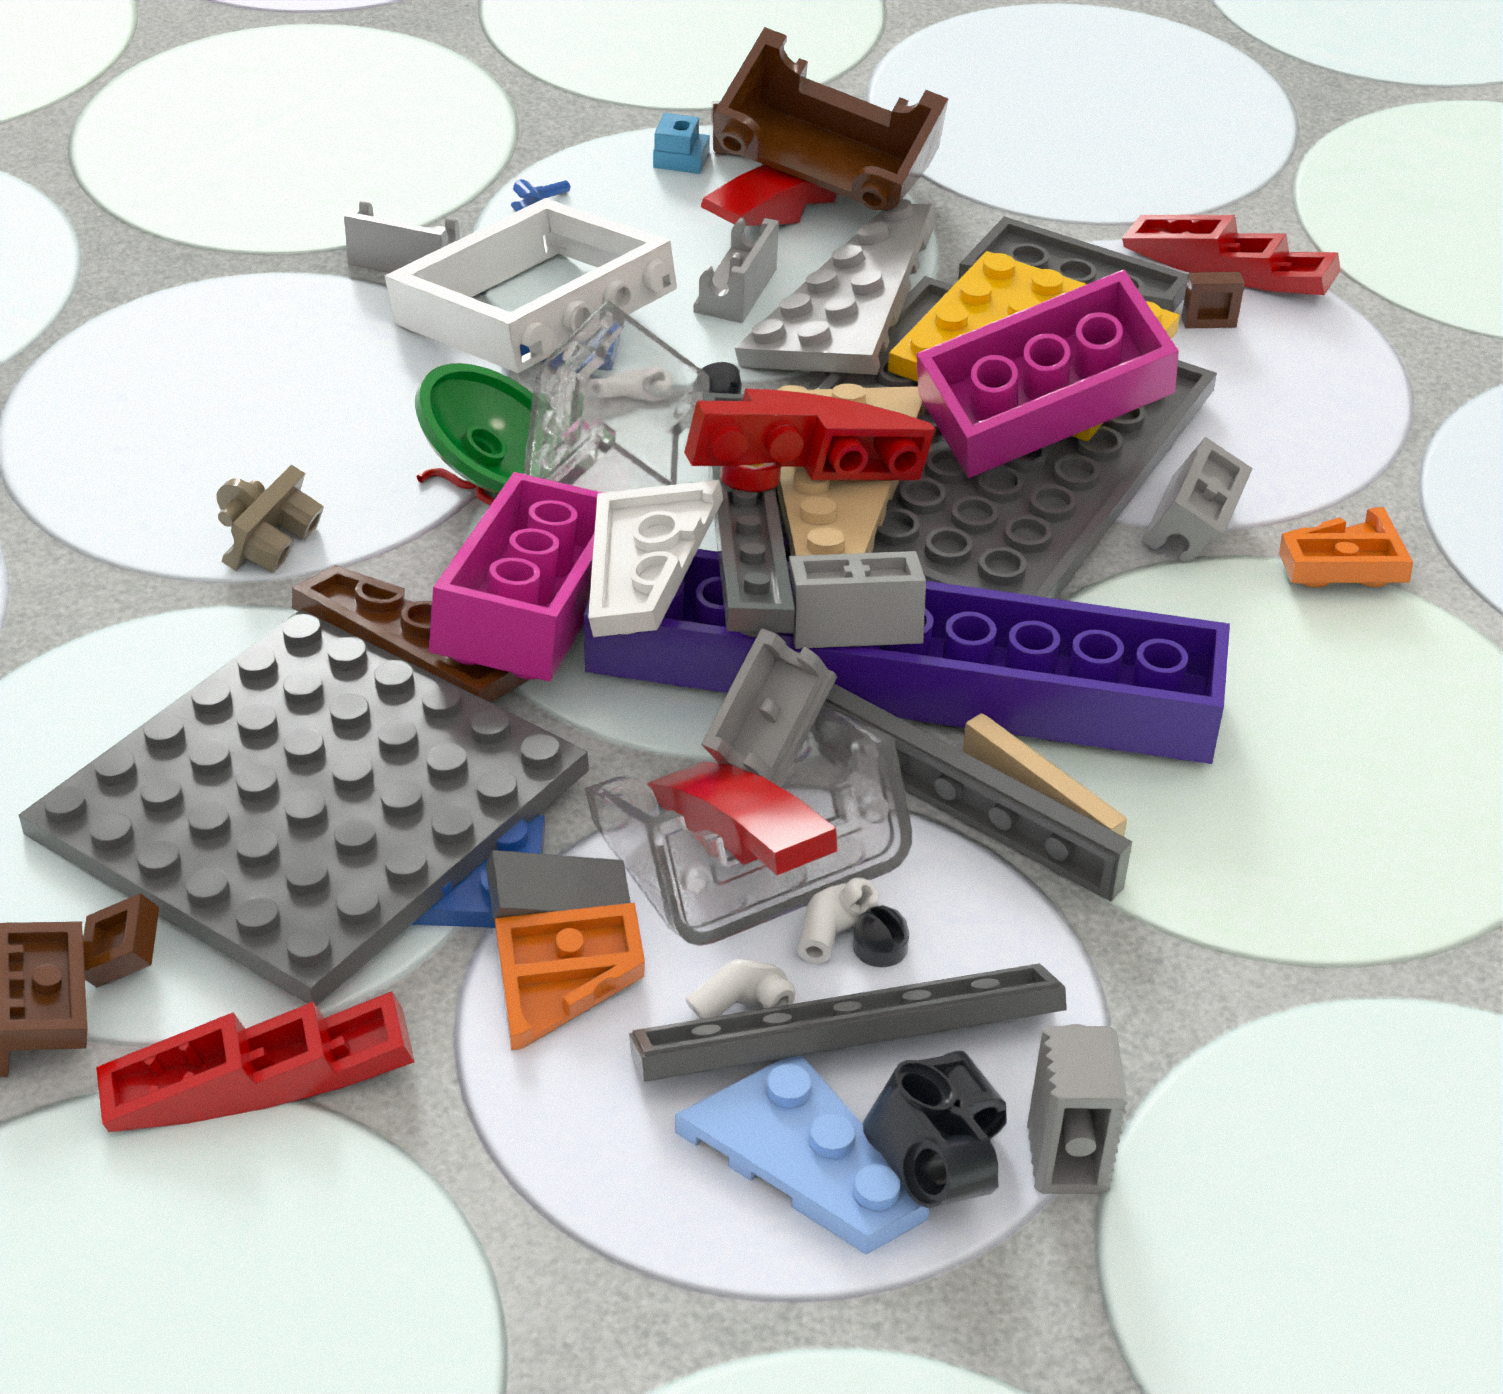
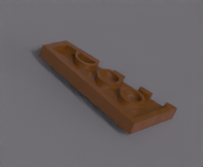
M337 565L292 587V609L296 611L302 609L490 703L530 680L519 678L512 672L479 664H462L456 662L451 657L430 653L429 638L432 601L412 602L404 599L405 588Z

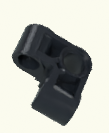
M953 1051L940 1057L905 1060L898 1063L862 1123L863 1133L868 1142L881 1153L902 1181L908 1195L920 1206L931 1208L992 1194L999 1185L998 1159L990 1140L1007 1124L1006 1102L964 1051Z

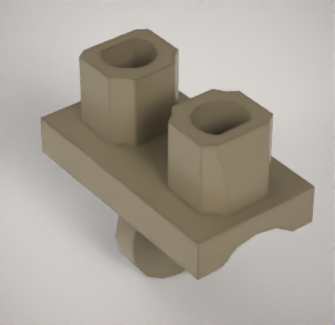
M291 464L266 490L264 485L258 480L247 482L236 478L227 480L218 489L216 501L221 510L218 513V520L222 525L231 527L230 531L234 539V544L223 554L222 563L237 571L249 559L274 573L285 562L294 542L293 538L277 528L281 525L305 540L317 528L324 506L301 491L306 475L305 472Z

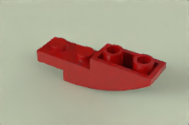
M745 388L742 401L697 400L684 454L691 466H742L779 462L782 463L781 467H804L812 480H920L936 429L929 422L892 410L851 400L802 392Z

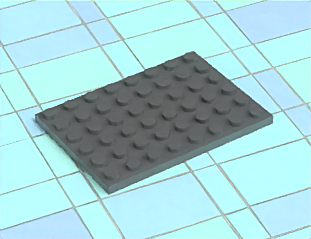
M924 276L908 293L897 324L888 329L890 342L887 350L879 352L880 368L877 375L832 372L817 389H833L840 384H856L863 388L917 387V381L888 371L889 353L953 285ZM1178 360L1174 394L1104 422L1088 442L1070 436L971 478H967L926 408L925 414L921 415L919 419L931 423L936 430L920 480H899L892 500L887 502L884 522L882 526L877 528L872 553L916 551L926 581L1056 599L1212 394L1217 373ZM775 487L781 526H783L784 520L782 510L780 506L777 487Z

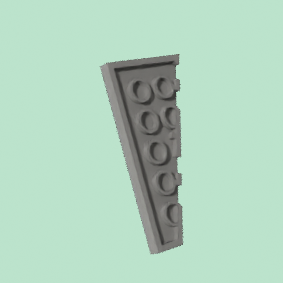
M902 199L897 207L891 210H881L868 224L860 227L853 238L843 247L834 251L832 257L816 272L808 275L806 281L793 294L784 298L779 303V307L764 321L756 324L752 328V332L734 348L739 367L877 375L880 368L879 352L887 350L890 342L888 329L898 322L911 288L909 276L910 274L917 273L920 265L918 253L926 249L936 224L932 204H911L910 200Z

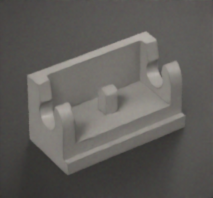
M361 200L359 201V210L349 208L344 214L348 265L391 273L460 240V228L457 219L446 218L445 227L436 226L434 229L376 218L374 217L372 204Z
M744 218L738 219L731 231V248L715 272L713 267L709 265L699 278V296L693 303L694 313L739 323L744 322L777 270L779 221L765 218L758 234L760 238L757 242H751L744 234L746 227Z
M1204 437L1172 476L1142 542L1156 550L1167 542L1171 534H1181L1187 538L1189 545L1184 547L1179 558L1180 562H1189L1195 559L1212 539L1219 541L1225 534L1253 468L1207 437Z
M916 551L789 556L790 584L795 608L793 625L795 649L803 647L825 648L923 643L926 579Z
M761 628L701 745L718 763L734 765L762 776L781 787L837 676L833 671L828 670L822 660L810 649L803 647L802 651L798 653L789 648L780 636Z

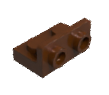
M82 921L0 923V1077H8L9 1051L86 1049L88 1026Z

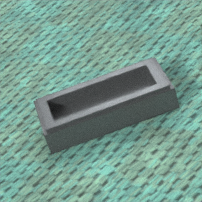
M492 850L486 862L493 922H495V918L631 903L623 860Z

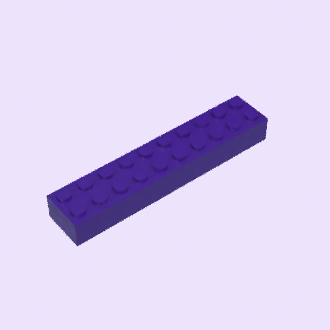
M697 550L657 630L593 637L588 619L589 599L584 612L585 672L728 693L757 637L747 636L741 632L727 631L718 551ZM787 561L788 572H789V578H790L789 561ZM926 581L923 643L808 649L813 651L822 660L828 670L836 674L837 678L834 684L901 719L965 728L966 722L983 713L1012 735L1212 764L1224 710L1230 623ZM775 633L786 642L785 644L798 653L802 651L803 648L795 649L793 633Z

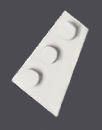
M720 480L609 492L597 495L588 616L593 637L632 634L658 629L723 501Z

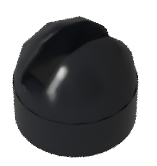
M715 362L704 366L697 373L698 393L702 400L703 392L741 394L740 371L734 364Z
M880 905L872 907L871 911L860 915L854 927L853 951L862 962L874 967H890L898 964L905 958L908 951L909 929L906 919L898 910Z

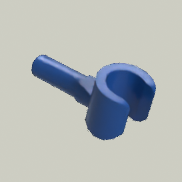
M519 179L514 183L513 191L520 198L524 199L513 201L511 207L518 212L544 198L567 193L571 189L570 183L564 180L545 186L534 187L529 181Z

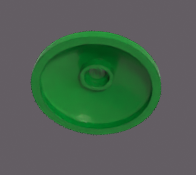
M451 363L431 370L419 385L415 394V412L427 442L445 464L469 482L487 491L499 494L513 472L564 483L569 477L574 464V453L566 430L549 407L518 382L485 367L465 363Z

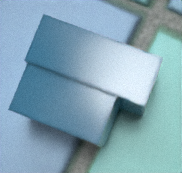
M664 112L654 133L653 168L700 174L710 152V135L699 134V117Z

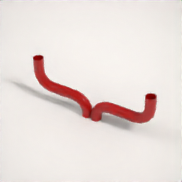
M430 468L416 476L420 483L430 477L441 476L460 488H476V497L489 506L494 501V498L484 493L485 489L459 478L444 468Z

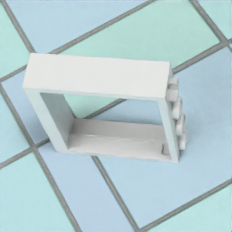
M545 198L385 275L392 314L396 325L516 373L533 366L677 289L671 240ZM557 254L597 267V269L511 313L471 298ZM521 344L528 346L530 350L529 353L522 357L520 351Z

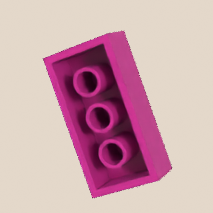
M1123 269L916 353L918 393L967 478H971L1174 394L1179 350Z
M513 472L433 586L429 652L451 657L456 662L462 664H479L512 672L519 678L540 679L551 682L584 625V612L590 599L597 495L602 492Z

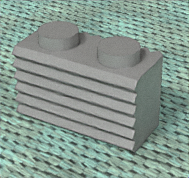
M1070 1024L1066 1026H1048L1042 1031L1027 1128L1030 1129L1028 1137L1031 1141L1030 1152L1033 1153L1031 1163L1034 1165L1032 1174L1035 1177L1034 1188L1042 1194H1103L1111 1189V1172L1114 1171L1113 1163L1116 1162L1115 1154L1118 1153L1117 1144L1120 1143L1119 1134L1122 1133L1123 1115L1126 1114L1125 1105L1128 1104L1117 1031L1111 1026Z

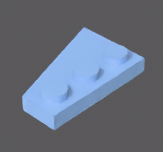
M802 1055L783 1058L675 1114V1133L695 1146L704 1141L729 1157L728 1167L751 1181L757 1175L792 1197V1208L866 1255L928 1220L929 1208L918 1205L908 1195L902 1181L881 1153L868 1142L863 1133V1124Z

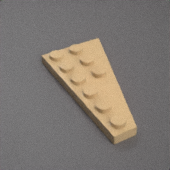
M840 384L833 389L807 390L801 386L787 385L777 389L851 400L899 412L917 419L924 415L926 407L918 393V386L863 388L856 384ZM781 467L780 483L776 487L791 556L872 553L877 528L882 526L884 522L887 502L892 500L899 480H812L804 467Z

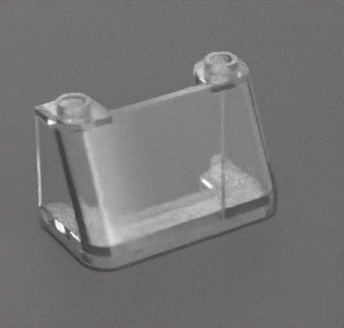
M607 300L553 351L536 376L523 474L602 493L676 485L679 435L687 427L690 429L697 400H703V392L709 393L710 376L615 304Z
M822 706L781 788L799 798L836 828L838 851L778 876L759 859L743 865L727 849H724L721 836L710 830L695 832L687 829L684 817L675 811L670 810L660 813L653 790L638 778L627 775L619 776L585 788L592 820L605 842L618 860L624 861L626 871L667 928L686 942L698 946L713 944L805 907L815 894L829 887L847 884L853 878L872 880L887 874L903 863L912 845V826L895 738Z

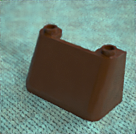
M764 27L715 109L713 128L722 148L731 154L742 155L860 202L872 210H891L897 207L929 167L939 149L949 98L925 89L921 99L915 105L908 106L909 100L899 97L892 111L806 78L808 61L799 58L795 63L784 50L787 35Z

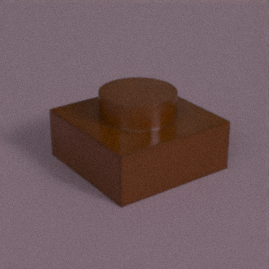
M1241 272L1188 273L1181 315L1185 329L1237 328L1245 286Z
M140 893L86 916L83 949L85 980L97 988L152 965L159 914L158 905Z

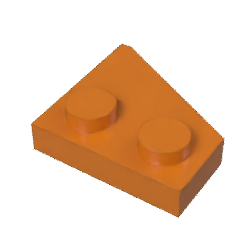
M1384 507L1367 509L1365 522L1346 527V521L1339 517L1324 521L1316 527H1303L1285 532L1281 536L1279 556L1292 583H1301L1309 587H1324L1330 583H1360L1369 587H1381L1388 583H1410L1413 560Z
M635 902L495 918L496 940L511 1050L523 1049L644 977L645 959Z

